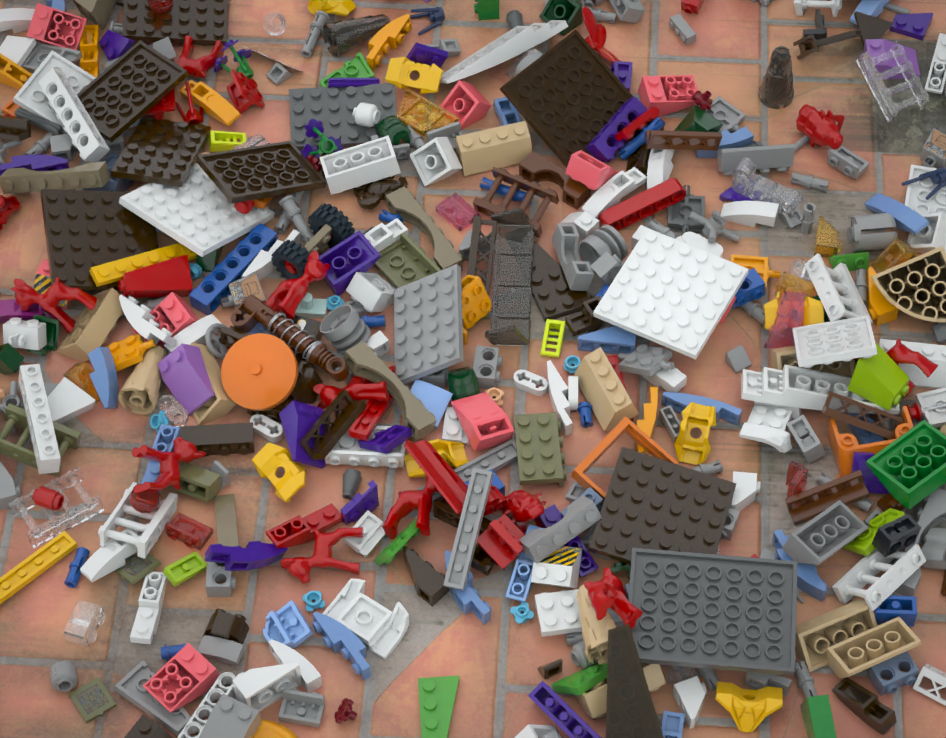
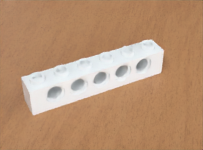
M52 68L38 82L42 88L41 92L49 99V105L56 111V117L65 126V132L71 136L72 144L80 151V157L86 162H98L110 149L65 74Z
M40 364L22 365L19 370V385L39 474L59 472L61 458Z

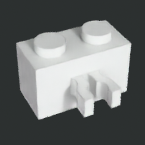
M18 317L10 318L9 321L3 324V343H9L14 348L40 350L47 345L46 323L35 319L24 321Z

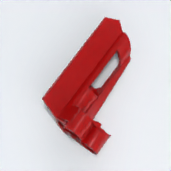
M407 440L404 444L406 450L453 510L461 515L468 486L440 456L430 442L422 440L413 443ZM492 484L483 517L500 510L507 503L506 498Z

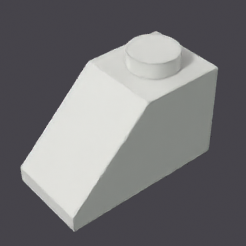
M586 211L570 213L560 222V224H575L580 241L589 235H593L596 230H599V220Z
M733 471L732 482L737 484L730 505L731 509L741 511L755 501L756 493H760L761 483L757 481V473Z
M697 676L678 682L673 687V696L681 712L685 714L684 718L689 729L694 728L704 705L705 695L707 694L704 683H700Z

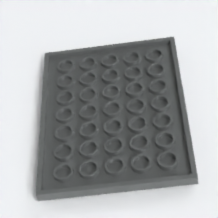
M632 548L628 601L642 610L641 617L636 620L634 628L631 629L641 663L794 676L798 561Z

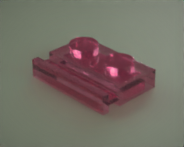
M456 192L452 197H448L436 205V211L458 231H462L472 224L474 216H480V213Z

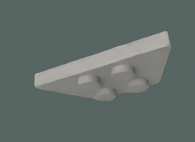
M37 42L21 67L30 73H34L51 51L56 52L72 63L82 58V53L78 50Z

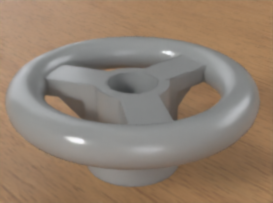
M215 323L207 329L205 341L211 354L218 359L224 360L227 353L226 346L222 344L221 336H216L212 332L215 329H221L222 326L228 327Z

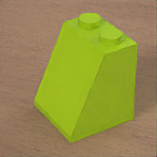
M875 343L877 355H873L870 358H859L847 390L889 411L894 405L897 406L902 396H906L910 388L907 386L910 378Z

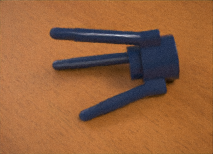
M442 7L411 9V13H420L410 15L411 19L428 16L429 21L434 22L418 32V35L442 25L441 21L445 20Z
M940 167L936 170L920 174L917 178L902 182V186L930 178L932 183L938 184V186L926 196V200H928L938 190L946 186V168Z

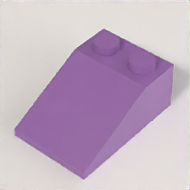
M865 39L863 57L867 80L920 78L915 49L885 39Z
M182 343L158 363L163 381L186 415L190 416L215 396L199 347Z

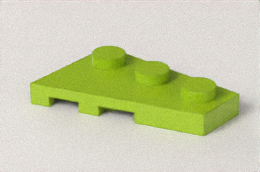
M889 508L870 520L869 528L842 549L868 556L875 549L872 541L878 528L904 516L905 513Z

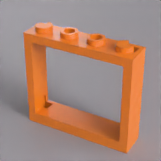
M626 416L573 470L571 475L586 490L591 487L603 500H605L606 493L590 480L585 473L624 432L653 457L679 464L677 460Z

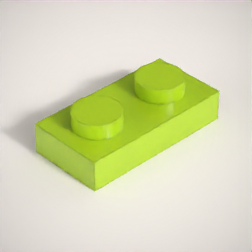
M195 551L165 567L163 573L173 586L176 587L206 571L207 563Z

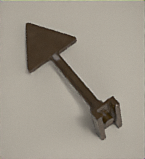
M856 11L854 16L858 29L819 40L815 39L814 34L808 35L793 43V46L798 45L801 55L797 56V59L805 58L819 51L818 48L858 36L861 37L864 46L865 39H880L892 26V22Z

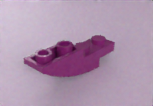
M16 299L0 300L1 324L14 317L21 318L24 321L32 320L34 314L55 319L37 303L32 304L28 311H23L16 302Z

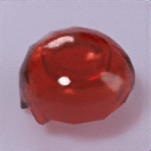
M147 0L149 7L158 13L168 12L173 7V0Z
M133 487L130 495V504L136 511L150 514L157 510L161 494L158 491L135 493Z

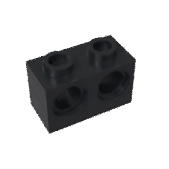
M906 514L879 527L872 544L884 557H887L914 544L921 527L909 514Z

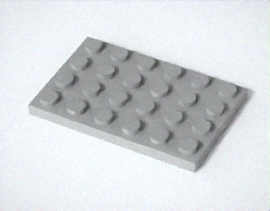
M457 264L394 290V365L396 366V375L403 384L463 362L461 267Z

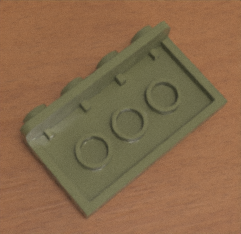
M405 233L400 234L398 242L380 252L381 257L373 265L396 289L441 271L437 263L430 259L421 247L419 248L414 240Z
M556 412L513 415L520 485L559 483V487H563V481H567L566 469H562V464H565L564 452L560 451V448H563V437L558 434V431H561V420H557Z

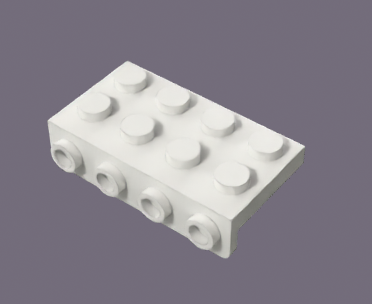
M376 426L367 441L375 438L374 433L386 430L392 426ZM347 430L325 457V463L331 465L344 464L397 468L404 467L406 448L404 447V442L388 454L363 449L358 444L360 439L349 437Z
M579 589L562 590L552 593L544 592L535 595V608L537 609L542 637L582 632L580 611L576 598ZM611 608L607 610L617 627L624 624L619 615Z

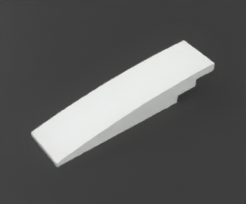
M550 20L547 23L516 26L444 72L440 83L448 84L505 62L546 41L567 28L568 25L565 20Z
M784 365L783 370L764 367L762 373L743 369L741 374V399L822 410L828 393L831 391L890 414H899L900 412L899 404L897 406L894 405L888 411L847 390L851 381L850 377L790 365ZM832 396L829 408L836 410L842 407L840 399ZM855 404L847 407L849 413H861L859 407ZM872 411L867 414H876V412Z

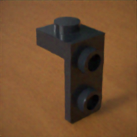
M816 9L815 13L816 29H803L802 38L814 34L817 40L827 38V29L823 27L824 15H821L820 9Z

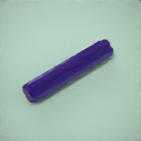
M379 78L328 79L329 88L380 84Z

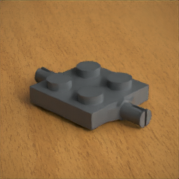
M687 185L685 198L668 207L667 227L682 229V235L685 232H690V229H703L704 225L688 218V215L693 211L705 218V196L690 194V186Z

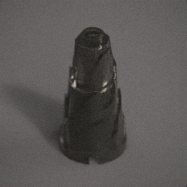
M380 14L329 22L323 25V39L325 44L329 43L331 46L327 48L333 57H338L371 40L379 30L391 21L388 16Z
M784 46L773 50L758 93L760 102L772 109H779V106L782 105L785 108L792 103L794 98L792 60L789 49Z

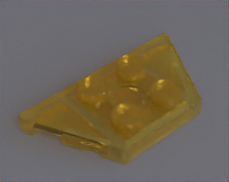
M409 88L405 90L404 99H402L400 104L401 108L398 109L396 115L407 126L410 125L414 131L423 136H426L427 132L459 121V117Z

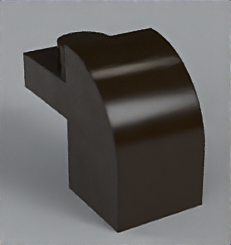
M600 296L582 302V312L565 318L566 325L573 336L589 331V333L595 332L606 322L593 315L594 310L601 301Z

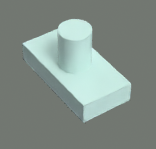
M307 293L300 302L295 315L305 318L324 319L327 314V299H316L312 297V294Z

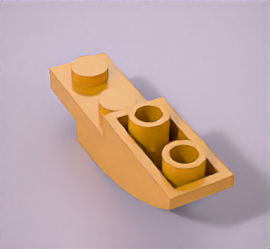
M409 14L403 15L385 25L368 43L369 54L366 59L372 71L375 70L377 65L381 64L383 56L389 52L390 48L396 50L398 45L403 43L406 33L411 31L412 23Z
M193 80L189 81L192 102L202 107L206 114L226 126L231 125L241 116L226 99L201 81L198 83ZM184 85L179 92L181 96L188 99L186 85Z

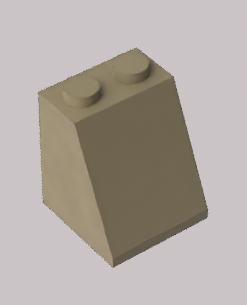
M72 0L80 13L94 24H98L102 30L106 27L116 0Z

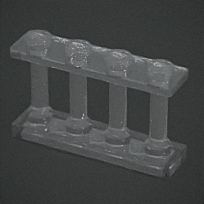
M898 41L892 44L889 52L873 58L869 56L868 52H865L857 59L856 62L887 122L894 120L899 114L900 109L916 103L922 109L929 103V95L924 91L920 78L916 76L911 61L907 59L905 50ZM893 57L898 64L897 67L881 73L875 67V64ZM902 72L906 82L890 88L885 86L883 79ZM907 88L911 89L914 95L912 98L899 103H895L891 98V95Z
M79 467L43 485L64 495L62 506L66 510V512L55 516L51 510L40 507L48 519L47 522L37 526L28 512V509L35 506L32 499L35 489L9 503L11 514L13 516L21 514L30 531L26 533L33 548L58 536L64 530L67 531L104 511L100 497L96 495L90 498L82 486L81 481L84 479ZM74 486L83 500V503L75 507L71 505L63 493L64 490Z

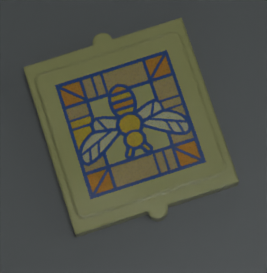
M148 553L146 558L135 555L125 563L126 565L115 571L123 580H127L134 585L160 566L161 563L153 554L150 555Z
M99 677L87 684H82L80 688L68 694L86 723L98 716H103L105 712L117 706Z

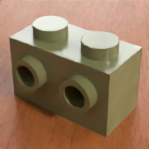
M186 463L180 468V490L174 488V491L209 503L220 492L221 475Z

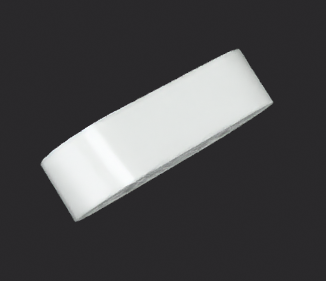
M523 369L514 373L513 383L518 389L535 396H543L547 393L548 382L545 378Z
M568 376V402L571 405L570 410H577L578 376Z
M256 414L251 417L250 423L253 422L254 433L270 442L282 440L284 433L279 423L262 414Z

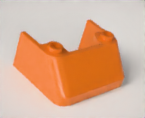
M907 406L902 408L901 418H903V421L895 429L896 439L913 428ZM831 418L829 422L827 436L840 477L852 473L853 452H870L875 455L896 440L891 439L858 445L854 435L838 433L834 418Z

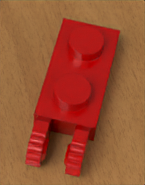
M651 107L618 132L615 135L617 141L619 142L624 138L626 141L635 135L634 131L636 129L638 131L647 125L646 123L655 119L660 113L657 107Z

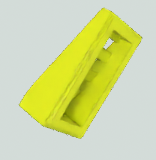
M210 130L208 139L209 152L247 148L246 133Z
M546 320L541 356L560 357L566 329L565 321ZM550 329H557L560 332H553ZM549 335L559 336V337H558V339H557V338H549ZM547 342H556L557 345L547 344ZM546 348L556 349V352L546 351Z

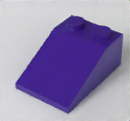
M359 230L319 256V260L323 264H330V268L323 280L334 294L339 296L346 291L356 272H367L381 256Z
M294 400L279 413L292 460L323 469L325 467V459L311 460L299 444V441L324 412L323 408ZM321 424L319 427V435L325 433V424ZM312 437L307 441L311 449L314 447V438Z

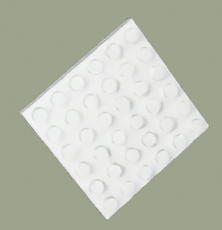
M198 163L194 164L182 187L148 183L121 196L119 199V204L201 257L250 232L259 223L264 224L274 219L275 212L268 209V207L265 209L253 207L248 214L239 213L235 209L234 203L229 202Z
M646 228L597 305L593 315L610 324L697 359L746 278L748 268Z

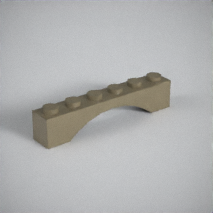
M105 161L91 162L55 171H33L24 167L6 169L0 176V184L3 194L41 192L42 189L103 187L111 177L107 162Z
M405 186L387 194L386 206L389 211L395 215L400 214L403 221L414 225L428 237L434 249V261L437 263V266L443 270L457 264L461 267V271H463L464 259L459 252L457 253L452 242L444 237L442 229L437 228L433 218L425 213L423 205L421 203L418 204L414 194L411 191L409 192Z
M363 341L346 350L344 361L355 376L375 383L386 381L387 392L394 398L401 410L403 426L411 428L413 434L411 437L415 442L434 431L437 420L433 413L423 406L421 400L411 393L410 389L399 380L398 376L387 367L386 363L375 354L370 346Z

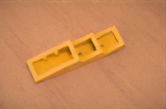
M85 25L80 39V51L82 53L80 67L96 78L99 76V25Z
M650 387V403H643V420H637L636 426L651 439L654 435L657 418L658 387ZM637 443L638 452L647 454V451Z

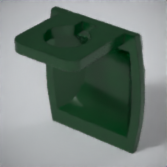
M394 115L388 116L375 126L381 137L389 135L393 146L399 145L401 139L410 144L409 134H411V131L398 117Z
M34 314L33 319L46 323L47 345L43 347V350L27 349V351L44 356L51 350H56L60 331L59 320Z
M467 366L453 369L451 373H448L449 392L453 393L452 401L480 394L478 380L473 368L470 369Z

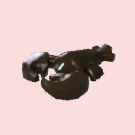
M399 177L398 181L385 179L353 188L360 207L365 210H371L377 207L381 200L385 199L386 201L387 194L404 186L407 188L408 182L405 177ZM359 192H361L363 199L359 197Z

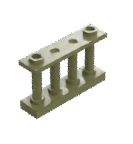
M9 403L5 411L7 423L0 433V454L38 469L35 453L23 448L31 436L25 409ZM52 421L56 440L61 443L58 449L62 459L68 447L77 449L80 443L81 432ZM14 425L25 428L16 444L6 441ZM60 463L59 472L47 474L60 478L62 463Z

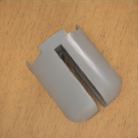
M877 213L851 215L848 217V219L851 218V226L847 227L848 244L852 243L854 250L851 251L852 253L890 249L895 245L897 232L861 234V232L896 228V221L891 214Z

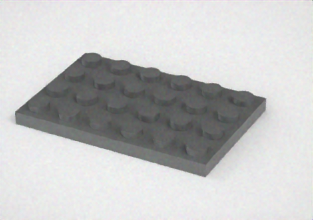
M383 83L359 87L289 89L291 142L299 151L304 150L306 144L316 146L317 150L319 149L318 143L321 137L309 138L305 135L306 130L304 127L312 118L322 122L324 128L323 135H326L327 138L332 136L335 139H340L341 145L344 148L369 142L373 135H378V138H382L375 129L377 124L373 127L357 125L352 113L359 103L365 102L377 106L380 111L379 122L388 116L394 115L397 117L395 85Z

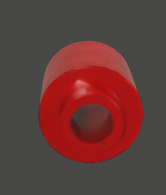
M40 486L39 489H35L32 499L35 505L54 511L60 510L62 507L64 495H61L59 491Z

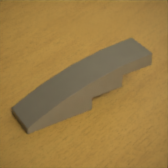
M234 494L215 496L218 544L230 547L239 546Z

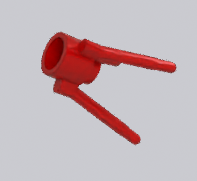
M187 81L185 84L190 109L185 115L179 103L175 102V105L184 122L196 125L201 124V122H204V109L200 107L199 112L194 109L190 86Z

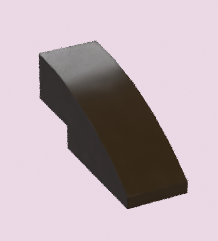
M845 677L832 689V692L845 706L880 734L884 735L897 722L894 710L879 702L877 695L848 677Z

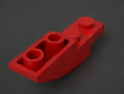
M331 503L303 518L298 515L266 531V535L277 548L293 547L315 540L314 529H317L320 533H326L327 529L343 522V516Z

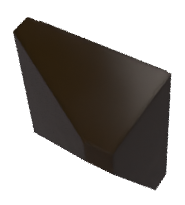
M559 659L538 667V671L543 679L546 680L562 672L563 661Z

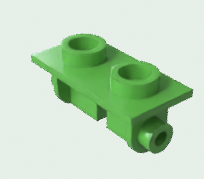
M861 251L854 254L833 255L829 257V262L832 264V269L840 263L846 264L849 271L868 269L869 252Z

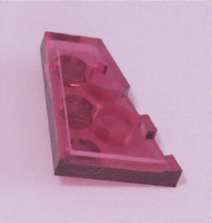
M784 291L777 310V317L774 325L771 326L769 331L771 333L768 341L765 342L764 348H781L795 345L792 328L803 326L805 292Z

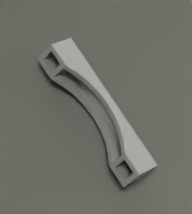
M938 488L924 499L923 503L926 505L924 509H919L916 519H919L918 524L921 530L915 543L902 549L904 552L907 553L915 544L919 545L931 527L934 528L946 522L945 490ZM920 567L894 592L902 596H914L922 574Z

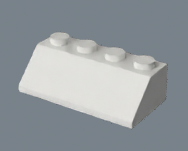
M389 135L320 157L331 195L401 173Z
M880 339L879 346L887 352L896 344L897 340ZM901 341L902 344L912 351L921 353L938 365L935 371L927 378L916 365L900 363L898 366L908 375L909 380L916 385L915 387L927 389L946 387V345Z

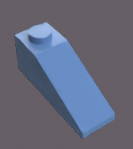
M612 326L578 336V350L593 352L601 347L604 353L618 355L622 352L629 354L635 350L637 335L618 326Z

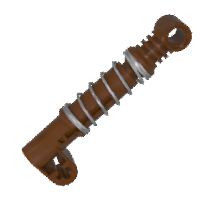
M253 294L247 296L231 314L230 319L234 327L249 333L258 322L261 323L269 334L278 336L283 342L288 343L290 348L293 347L295 349V353H301L303 359H306L312 365L316 364L333 380L341 382L349 376V369L343 358L335 356L327 350V346L323 342L316 341L315 336L309 335L306 330H301L300 325L294 324L291 319H286L285 314L280 311L276 312ZM341 367L340 370L334 371L336 368Z

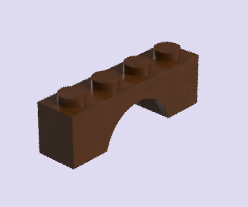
M532 151L519 164V175L525 180L536 183L550 181L558 184L563 190V202L576 210L590 197V189L585 184L573 180L571 176L565 174L566 170L559 167L556 163L545 159L540 154Z

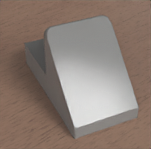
M468 230L459 246V253L464 260L469 259L471 230ZM485 241L479 246V250L484 255L490 250V246Z

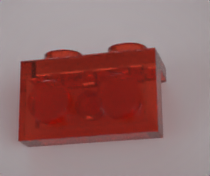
M791 461L788 467L786 485L789 486L787 498L804 492L807 484L808 469L794 461Z
M178 513L171 523L166 522L165 524L166 534L169 538L179 540L187 547L196 548L200 551L213 534V528L181 513Z

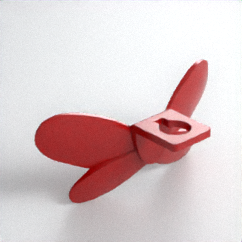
M583 7V19L590 36L585 38V41L593 50L598 51L608 61L612 63L620 61L614 54L603 47L606 41L605 27L602 24L597 25L592 11L588 7Z

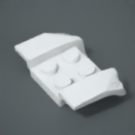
M754 401L752 412L747 423L744 422L739 437L769 444L779 452L785 453L792 449L790 433L786 432L788 429L786 424L792 418L796 419L801 416L802 410L801 408Z
M351 578L322 614L345 625L362 642L368 645L370 651L386 660L402 640L409 626V614L399 601L393 612L364 595L365 580Z

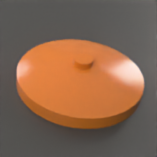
M264 333L251 334L238 340L226 353L221 367L222 385L227 395L241 407L254 411L268 410L281 404L293 391L298 377L297 360L291 348L278 337Z

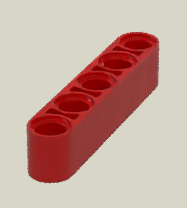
M671 178L600 213L598 219L602 225H610L617 231H620L683 200L686 196V191L676 178Z

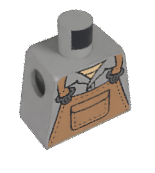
M936 129L932 130L922 149L920 158L923 161L922 166L935 167L937 169L940 167L946 168V134Z
M256 273L228 285L230 295L220 297L223 308L234 306L236 309L247 296L252 294L262 302H266Z

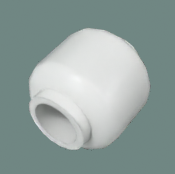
M362 102L353 109L352 116L355 118L357 125L373 127L380 120V111L376 105Z

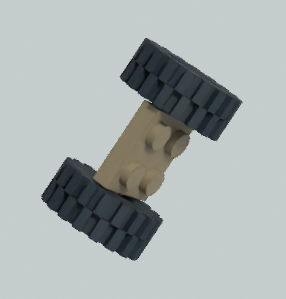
M321 204L308 218L309 228L313 230L312 233L315 236L303 248L301 244H296L293 240L291 242L287 240L272 253L271 260L274 261L273 266L277 267V272H280L283 278L285 277L287 280L300 278L303 276L308 256L312 251L323 254L327 248H333L354 234L355 228L352 227V222L348 221L349 218L344 216L341 210L338 211V208L332 207L331 204Z

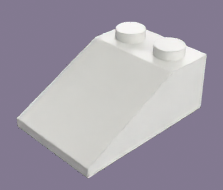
M297 662L250 669L238 674L232 680L236 700L258 711H262L281 699L284 689H296L302 685L300 667Z

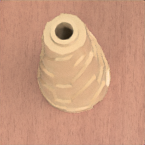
M161 346L152 347L146 352L143 361L136 365L133 373L129 375L119 392L118 399L120 404L125 409L128 406L132 408L131 413L148 415L156 408L162 382L158 363L166 357V352Z
M582 585L577 591L576 598L580 611L582 635L586 649L585 654L587 660L594 664V660H597L599 665L607 664L608 630L617 626L608 611L602 620H597L595 611L588 598V590Z

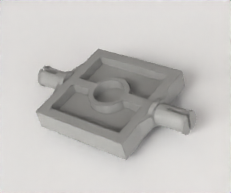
M720 96L713 100L710 110H705V112L723 124L718 131L719 133L726 129L729 132L741 129L738 125L745 120L746 116Z
M640 344L632 353L620 352L618 354V359L622 360L619 368L623 372L651 377L661 369H674V363L667 362L673 355L669 349Z

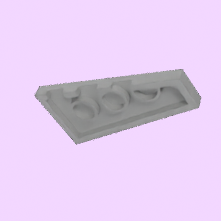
M143 660L115 685V691L179 736L191 716L183 707L170 713L143 687L155 675L154 672L149 670L148 665Z

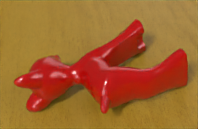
M187 35L185 36L183 51L177 64L187 70L188 75L191 77L206 78L205 74L215 66V61L219 57L224 56V51H221L223 49L222 42L217 40L209 55L195 60L190 59L194 50L192 45L193 38Z
M312 251L308 256L303 276L298 279L282 281L265 304L276 312L281 310L287 318L294 320L295 312L300 302L306 296L310 283L323 280L330 268V264H323L319 260L318 252Z
M56 277L55 282L43 294L35 291L34 288L27 285L22 279H14L16 287L11 288L15 292V299L21 310L28 311L32 304L37 303L56 320H59V323L68 334L74 329L76 320L65 313L57 304L60 301L74 299L92 311L97 302V297L77 287L65 285L60 282L59 277Z
M897 339L896 344L886 352L897 365L900 363L914 364L922 370L927 378L938 367L936 363L930 361L921 353L906 347L901 343L900 339ZM909 380L908 385H907V386H909L910 388H909V390H908L906 396H907V395L911 392V390L916 386V385H915L913 382H911L910 380Z
M396 366L389 367L396 374ZM354 375L344 388L327 386L325 384H316L313 387V390L320 395L321 399L317 407L323 409L331 404L341 390H346L354 401L382 400L389 402L386 381L375 383Z
M181 436L173 440V452L159 451L146 445H142L140 448H133V457L145 458L160 463V475L155 482L137 484L134 487V492L162 491L166 486H173L176 490H180V468L178 462L189 463L194 459L204 457L206 452L197 451L196 446L192 442L184 440Z
M426 476V484L423 490L398 492L399 497L395 505L391 507L387 519L382 526L390 539L394 540L396 538L400 520L410 514L413 509L418 510L416 527L421 530L420 533L423 536H430L433 494L439 491L428 476Z
M363 527L338 528L331 533H320L317 529H314L316 537L314 552L311 557L284 558L280 561L281 567L287 569L292 577L301 580L303 584L310 582L309 573L313 567L341 569L359 575L360 563L332 558V547L342 538H363L364 529Z
M609 567L603 570V578L600 581L584 582L597 620H602L606 616L607 610L611 608L619 615L624 625L629 624L630 629L634 628L636 620L642 615V610L628 601L622 581L612 574Z

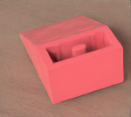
M37 3L26 36L34 38L40 43L77 50L87 19Z
M693 75L642 76L638 89L641 103L647 109L657 107L660 112L658 116H665L696 105L695 101L692 100V95L698 89Z
M582 150L571 154L565 172L573 180L580 181L592 190L602 187L608 180L619 173Z
M171 292L150 312V314L156 317L154 321L160 324L158 328L161 330L164 327L172 332V338L199 320L186 301L174 292ZM134 328L132 329L135 335L139 334ZM159 339L156 346L166 349L164 346L166 343Z
M486 392L451 401V405L474 452L503 444L511 439L514 428L507 414Z
M188 643L151 677L143 687L170 713H173L206 693L220 675L217 669Z

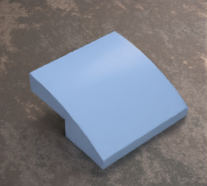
M417 379L414 381L410 391L417 399L421 400L423 406L429 412L433 413L437 420L435 424L436 429L453 393Z

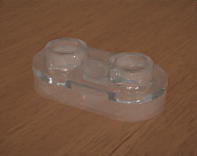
M163 395L158 399V410L165 411V416L172 426L178 427L187 424L188 413L174 396Z

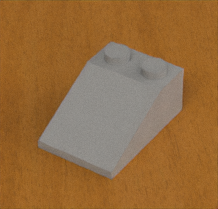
M222 694L212 709L199 738H252L262 723L260 711L226 694Z

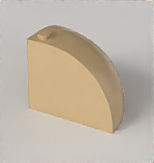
M943 246L871 276L881 294L897 309L921 320L946 322V253Z

